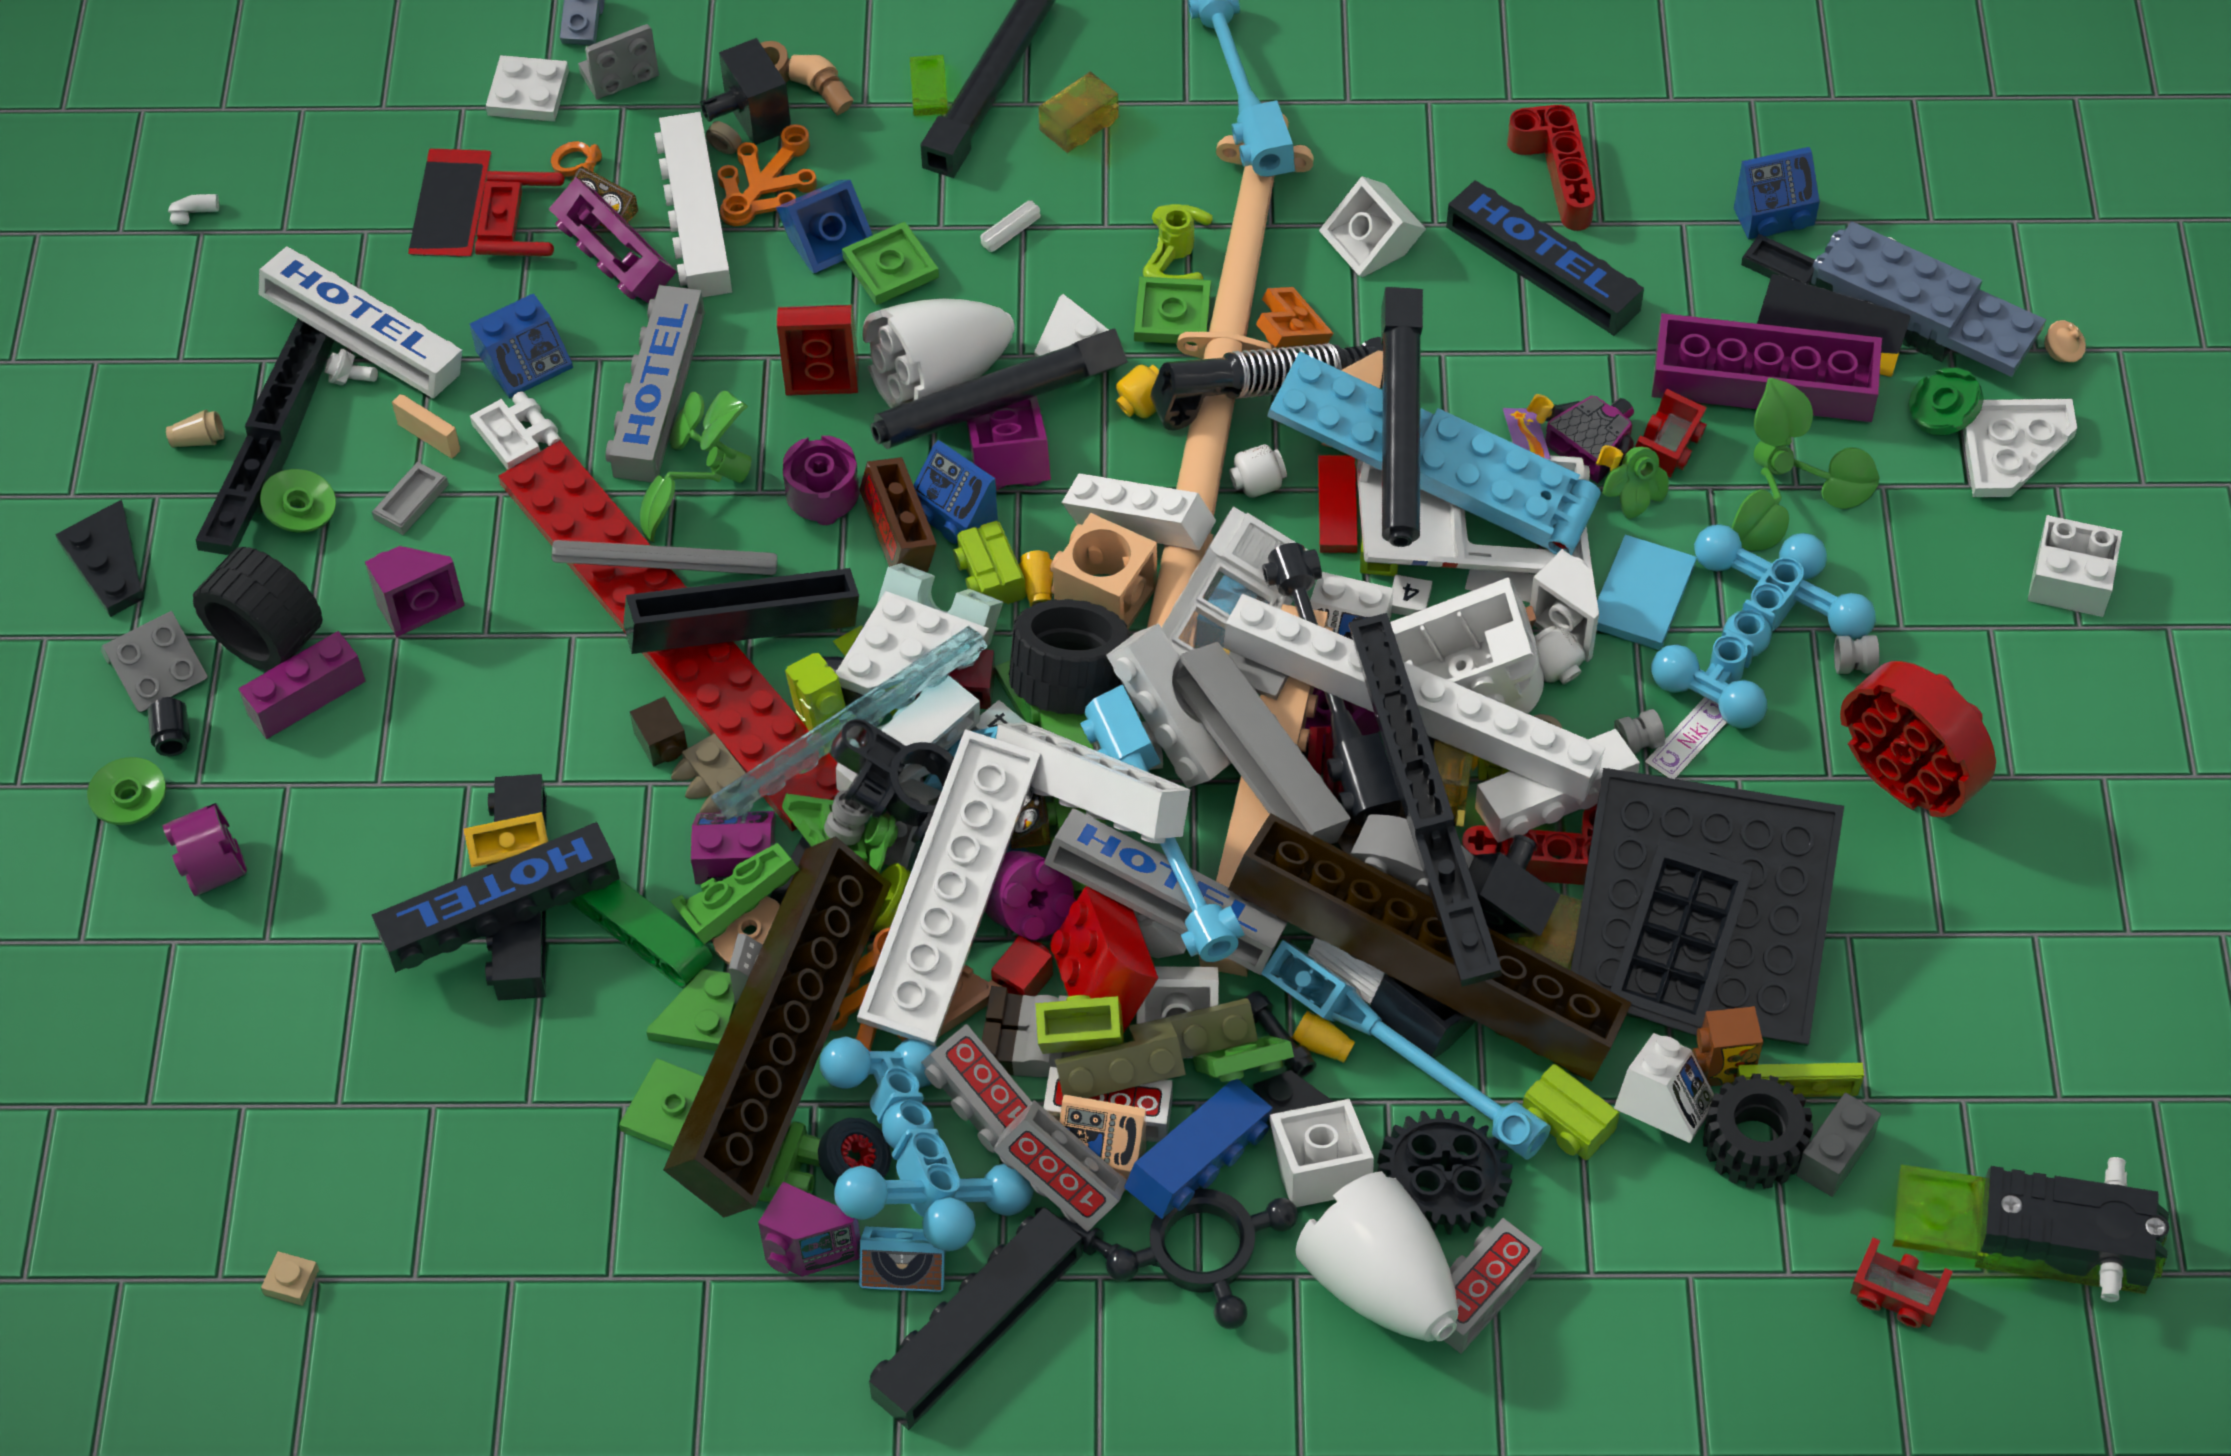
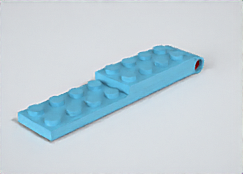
M1299 351L1269 409L1267 417L1382 470L1383 390ZM1421 408L1420 489L1545 547L1555 555L1561 549L1573 555L1601 495L1600 489L1595 484L1579 479L1580 474L1442 409L1437 408L1435 414H1432Z

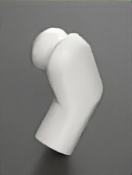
M217 194L190 195L171 203L168 212L171 213L170 222L173 225H186L190 221L188 213L218 212L219 197Z

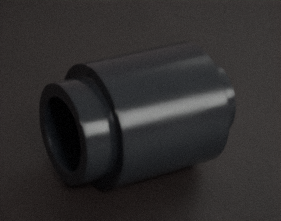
M173 697L158 699L148 708L151 744L155 747L156 752L163 756L182 754L187 749V744L190 741L187 706L182 701Z

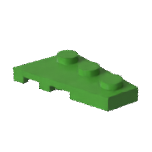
M776 843L737 864L733 874L726 879L717 882L713 877L701 884L703 891L687 900L683 895H680L670 902L705 945L712 938L723 934L727 927L744 913H748L756 908L759 902L773 890L784 886L791 876L800 869L783 848Z

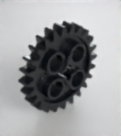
M1437 1109L1435 1119H1430L1423 1110L1420 1112L1418 1123L1410 1116H1407L1403 1128L1395 1124L1391 1137L1385 1136L1382 1150L1379 1151L1377 1159L1379 1164L1377 1172L1382 1171L1386 1177L1396 1178L1416 1202L1433 1231H1436L1438 1224L1444 1225L1448 1235L1452 1234L1454 1225H1459L1464 1233H1468L1471 1221L1481 1228L1484 1226L1486 1216L1494 1219L1499 1206L1504 1207L1507 1193H1509L1512 1184L1510 1175L1513 1167L1511 1164L1506 1163L1509 1154L1508 1150H1498L1500 1141L1495 1137L1489 1139L1486 1137L1489 1129L1488 1125L1482 1126L1478 1130L1474 1128L1475 1117L1471 1116L1465 1123L1460 1122L1458 1111H1454L1450 1119H1445L1442 1110ZM1416 1152H1423V1153H1425V1154H1427V1155H1426V1156H1425V1155H1420V1154H1418V1153H1416ZM1457 1152H1464L1468 1154V1156L1461 1155ZM1420 1187H1425L1432 1191H1424ZM1461 1187H1466L1473 1191H1465Z

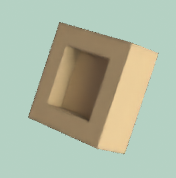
M277 1251L261 1286L263 1294L303 1306L319 1271L317 1262Z

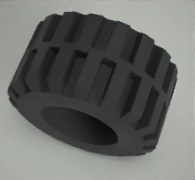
M1752 1074L1750 1080H1746L1744 1075L1735 1077L1734 1084L1726 1082L1721 1086L1720 1093H1715L1711 1101L1704 1127L1703 1147H1707L1706 1156L1709 1162L1716 1161L1715 1170L1720 1175L1727 1172L1730 1175L1728 1181L1736 1185L1741 1180L1746 1182V1188L1754 1189L1756 1183H1762L1763 1189L1773 1187L1774 1180L1780 1185L1788 1181L1790 1174L1795 1175L1797 1173L1803 1151L1810 1142L1813 1132V1123H1810L1812 1119L1811 1109L1804 1107L1806 1099L1801 1093L1793 1094V1085L1788 1082L1784 1086L1779 1084L1778 1077L1770 1075L1769 1080L1762 1079L1761 1074ZM1746 1121H1759L1774 1129L1779 1137L1772 1141H1755L1742 1134L1736 1125Z

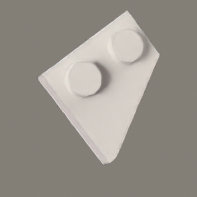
M1062 294L1034 351L1035 357L1069 346L1109 329Z

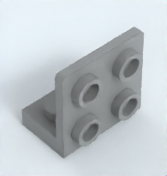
M649 24L586 47L587 60L578 63L580 74L596 100L659 76L653 33Z
M172 611L101 647V653L107 664H112L138 712L147 710L152 703L160 698L173 697L207 678L206 672Z

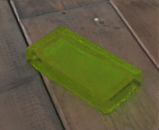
M944 55L910 57L914 116L946 114L948 105Z

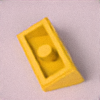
M542 812L463 829L471 868L503 861L548 842Z

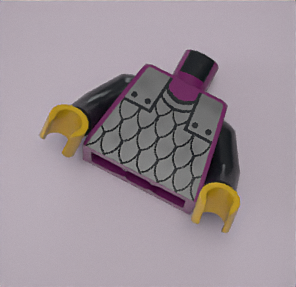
M1536 394L1526 409L1528 412L1537 414L1536 420L1538 423L1548 422L1545 438L1547 447L1559 456L1582 458L1584 465L1589 466V478L1597 484L1605 477L1609 470L1611 472L1613 469L1621 466L1626 453L1634 447V441L1631 437L1632 423L1629 420L1634 414V409L1630 402L1624 398H1619L1611 406L1597 396H1589L1582 401L1556 405L1548 397Z

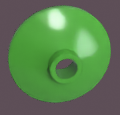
M288 469L274 474L265 482L261 490L260 505L265 516L279 528L291 532H310L321 528L332 518L336 507V497L331 485L320 475L304 469Z
M138 757L120 758L104 765L94 774L87 789L88 804L92 812L104 822L114 825L134 824L148 818L160 807L166 794V781L162 771L151 761Z

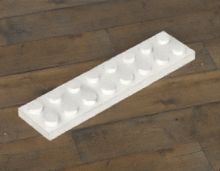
M966 729L964 730L857 1015V1022L908 1039L923 1041L935 1047L1035 775L1040 753Z

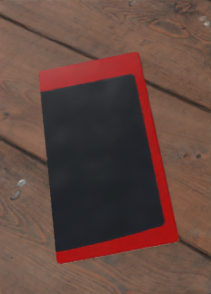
M429 149L408 251L409 254L471 256L491 151Z

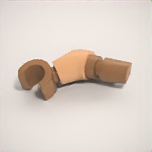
M776 41L761 43L785 82L791 80L807 85L813 91L819 92L837 116L849 109L854 99L850 96V92L843 82L840 81L838 70L828 59L821 55H793L789 59L787 50L781 43Z

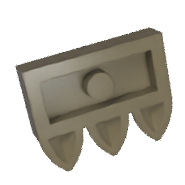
M715 733L682 752L683 759L675 766L671 775V779L676 781L695 778L686 790V798L699 799L709 796L703 803L699 813H725L757 795V788L754 782Z

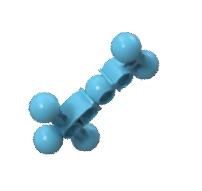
M1721 524L1707 526L1699 533L1694 543L1698 562L1706 569L1716 572L1729 570L1732 567L1759 582L1754 587L1750 600L1744 602L1742 611H1737L1726 621L1722 636L1713 645L1709 668L1706 672L1700 669L1696 654L1689 648L1678 644L1665 646L1656 653L1651 663V672L1655 683L1663 690L1677 693L1691 689L1717 703L1722 719L1729 725L1740 729L1754 727L1766 714L1768 709L1767 699L1764 690L1756 683L1740 680L1744 667L1748 668L1752 657L1758 656L1766 650L1772 638V632L1779 627L1797 601L1827 616L1831 631L1837 636H1850L1853 640L1861 639L1872 631L1876 622L1875 610L1872 602L1863 595L1848 593L1836 597L1805 581L1813 579L1820 574L1827 562L1824 544L1816 536L1807 533L1790 536L1781 546L1779 559L1770 563L1743 549L1738 533L1729 526Z
M847 1036L833 1039L823 1048L820 1055L819 1065L821 1074L830 1085L841 1089L857 1087L868 1077V1074H874L878 1087L871 1097L870 1108L877 1115L878 1123L882 1124L884 1139L894 1149L892 1157L894 1160H897L896 1169L900 1180H885L877 1170L866 1166L847 1169L838 1178L834 1190L836 1204L846 1216L864 1220L877 1215L884 1208L885 1204H910L913 1210L923 1217V1233L933 1247L944 1251H954L963 1248L972 1239L976 1227L973 1211L965 1202H984L992 1212L1004 1216L1021 1213L1030 1204L1034 1192L1031 1183L1018 1171L1007 1167L1005 1164L994 1166L985 1174L984 1178L960 1179L946 1144L939 1137L938 1130L934 1129L931 1112L922 1104L924 1100L923 1094L918 1092L919 1088L932 1084L926 1077L924 1072L926 1067L921 1062L938 1048L936 1045L934 1047L923 1041L905 1039L894 1051H869L860 1040Z

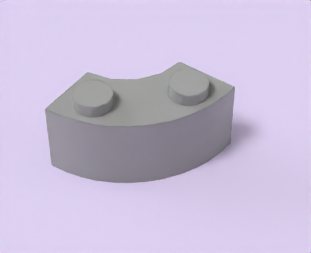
M1369 815L1351 854L1355 858L1430 896L1407 819L1390 815ZM1461 846L1469 869L1474 856Z

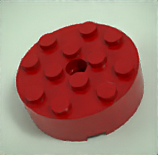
M1903 661L1887 662L1878 667L1851 691L1842 702L1840 710L1841 725L1849 728L1852 740L1848 742V745L1853 755L1876 784L1912 810L1920 806L1928 809L1930 816H1950L1961 809L1987 785L1995 773L1997 763L1995 751L1988 731L1982 722L1983 715L1975 705L1968 703L1954 689L1953 683L1945 675H1936L1913 663Z

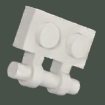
M518 392L513 396L512 401L515 405L510 408L500 399L470 415L473 427L507 470L539 453L538 442L547 443L548 446H551L559 440L562 441L557 434L558 428L550 419L544 418L540 413L541 407L535 399L528 398L524 392ZM520 422H530L532 426L525 429Z

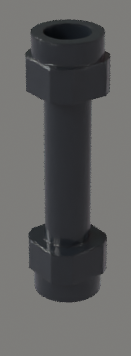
M1254 991L1245 997L1250 1001L1254 1023L1259 1022L1269 1036L1291 1041L1294 1057L1285 1059L1284 1065L1287 1069L1292 1070L1301 1078L1310 1074L1316 1067L1312 1054L1305 1046L1298 1047L1272 1014L1273 1004L1260 991Z

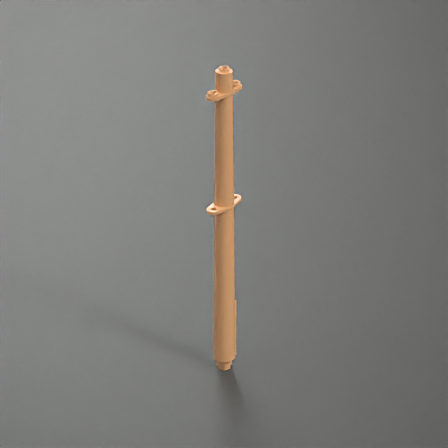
M1282 114L1288 129V119L1284 114ZM1232 135L1225 136L1218 142L1216 154L1225 162L1242 165L1239 146L1244 144L1235 145ZM1304 145L1293 146L1294 172L1309 171L1313 167L1314 162L1311 150ZM1252 165L1244 167L1209 332H1184L1180 334L1177 348L1182 353L1200 359L1222 358L1225 353L1233 351L1242 352L1247 350L1249 352L1250 350L1257 351L1267 348L1271 350L1276 348L1270 343L1246 337L1275 175L1269 177L1260 176L1254 172ZM1186 342H1194L1197 345L1192 346L1187 344ZM1226 395L1205 396L1197 417L1189 425L1176 487L1178 490L1199 493L1213 516L1215 514L1235 398L1230 399ZM1211 531L1200 550L1164 544L1147 628L1158 623L1162 627L1172 611L1171 609L1185 589L1191 575L1201 562L1213 540ZM1196 611L1193 612L1178 638L1195 648L1196 618L1199 615Z

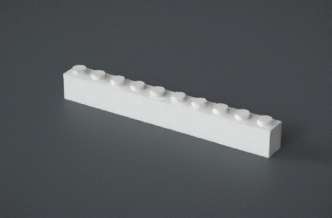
M1242 593L1225 625L1224 649L1374 712L1352 639ZM1403 661L1428 736L1578 800L1585 801L1600 771L1605 746Z

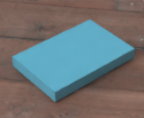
M1625 534L1597 600L1599 610L1597 631L1661 650L1696 565L1697 557Z

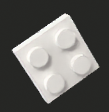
M500 55L486 103L487 115L555 122L569 73L568 62Z

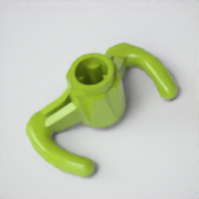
M1170 204L1157 207L1152 214V221L1159 228L1157 249L1143 268L1144 277L1203 280V275L1199 272L1186 275H1167L1163 271H1165L1173 259L1184 258L1191 254L1194 248V221L1207 226L1212 223V215L1200 208L1189 205Z

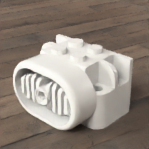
M1509 577L1390 622L1404 662L1527 714L1538 703L1544 687V675L1539 663V651L1525 606Z

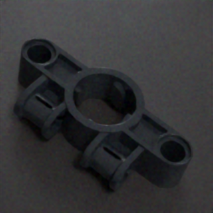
M852 719L848 721L831 744V753L834 759L857 774L843 799L847 802L853 800L868 809L876 820L886 808L898 821L917 827L911 841L915 844L918 842L922 843L936 805L920 804L919 800L908 797L899 784L898 776L904 769L905 764H919L924 766L931 774H935L942 786H944L954 757L944 748L932 743L917 742L906 746L865 720ZM847 738L856 740L860 748L852 746Z

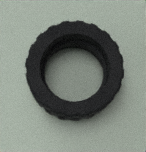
M238 547L234 549L193 593V606L196 609V614L213 637L242 661L265 671H269L292 658L321 627L323 622L321 608L304 582L277 559L251 547Z
M1055 599L1034 604L1032 607L1023 610L1014 621L1009 670L1010 686L1018 697L1023 698L1026 703L1034 705L1041 710L1052 711L1057 714H1084L1087 705L1093 699L1123 684L1121 679L1115 674L1113 666L1106 655L1130 637V630L1127 629L1125 621L1120 619L1116 613L1091 602Z

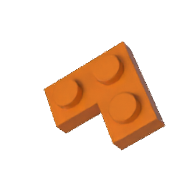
M1294 287L1268 288L1262 300L1272 312L1262 313L1256 325L1265 334L1270 344L1276 348L1322 345L1330 341L1334 333Z

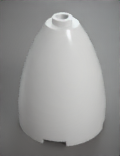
M963 299L920 300L870 313L863 325V341L870 343L873 364L868 366V369L878 392L889 407L894 408L979 378L994 364L1010 343L1015 325L1011 315L1004 312L1001 308Z
M1382 1171L1364 1175L1341 1188L1332 1195L1337 1202L1327 1209L1319 1221L1309 1219L1303 1228L1296 1245L1297 1259L1336 1298L1376 1324L1401 1335L1427 1342L1433 1340L1443 1341L1448 1338L1457 1327L1458 1308L1456 1291L1441 1245L1416 1202L1396 1178L1386 1177Z

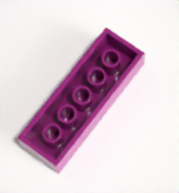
M1661 313L1651 397L1662 398L1666 389H1669L1698 403L1757 409L1764 395L1768 378H1775L1795 386L1804 393L1811 403L1813 416L1872 422L1879 392L1882 338Z

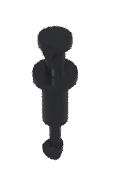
M1044 1207L1036 1208V1209H1035V1216H1036ZM1056 1216L1082 1237L1083 1252L1088 1255L1098 1251L1107 1260L1108 1255L1113 1250L1123 1247L1117 1243L1111 1245L1104 1241V1232L1099 1228H1094L1092 1231L1089 1230L1087 1232L1078 1223H1073L1066 1217L1061 1219Z

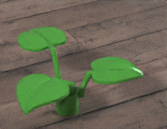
M1768 378L1764 395L1757 407L1754 418L1755 433L1761 440L1754 449V460L1763 467L1761 474L1766 477L1773 496L1764 489L1752 492L1740 505L1731 527L1738 533L1742 548L1747 551H1761L1772 548L1782 540L1788 529L1789 514L1786 508L1778 505L1782 496L1772 475L1773 473L1781 475L1787 473L1795 466L1827 479L1822 487V498L1828 504L1840 509L1853 508L1864 503L1875 492L1880 479L1873 458L1864 450L1856 447L1844 448L1837 452L1830 461L1829 472L1795 459L1793 451L1787 446L1792 443L1791 437H1801L1808 432L1813 420V409L1808 398L1798 388L1775 378Z
M721 391L715 397L705 415L703 422L705 430L702 436L695 430L704 415V400L699 393L691 392L684 407L678 413L670 433L671 447L675 450H681L685 447L690 437L700 443L701 450L710 451L706 464L708 467H711L712 472H668L665 478L658 475L653 480L644 495L640 507V525L649 541L655 543V532L664 518L675 493V479H711L720 482L723 476L741 483L747 477L752 463L751 456L732 449L719 441L736 418L748 407L732 393Z

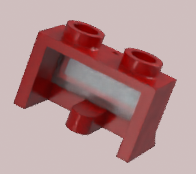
M1666 389L1657 413L1651 416L1643 437L1640 436L1635 447H1648L1655 451L1659 457V467L1667 473L1668 477L1673 475L1676 468L1684 470L1693 451L1688 448L1690 442L1698 444L1707 427V424L1701 422L1707 407Z
M1872 1237L1850 1293L1856 1295L1857 1302L1868 1309L1879 1311L1881 1307L1898 1313L1897 1319L1907 1326L1920 1328L1923 1324L1931 1327L1953 1271L1945 1268L1940 1279L1918 1270L1919 1260L1912 1255L1904 1254L1901 1262L1878 1253L1881 1240Z

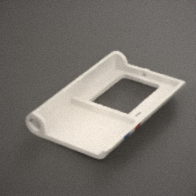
M1550 455L1551 459L1548 460L1580 474L1579 479L1589 481L1590 469L1589 466L1584 465L1582 458ZM1357 459V480L1365 562L1537 574L1555 556V554L1547 549L1476 545L1470 543L1467 538L1465 510L1420 489L1419 539L1406 547L1393 546L1382 537V470ZM1585 527L1572 556L1582 559L1592 569L1587 527Z

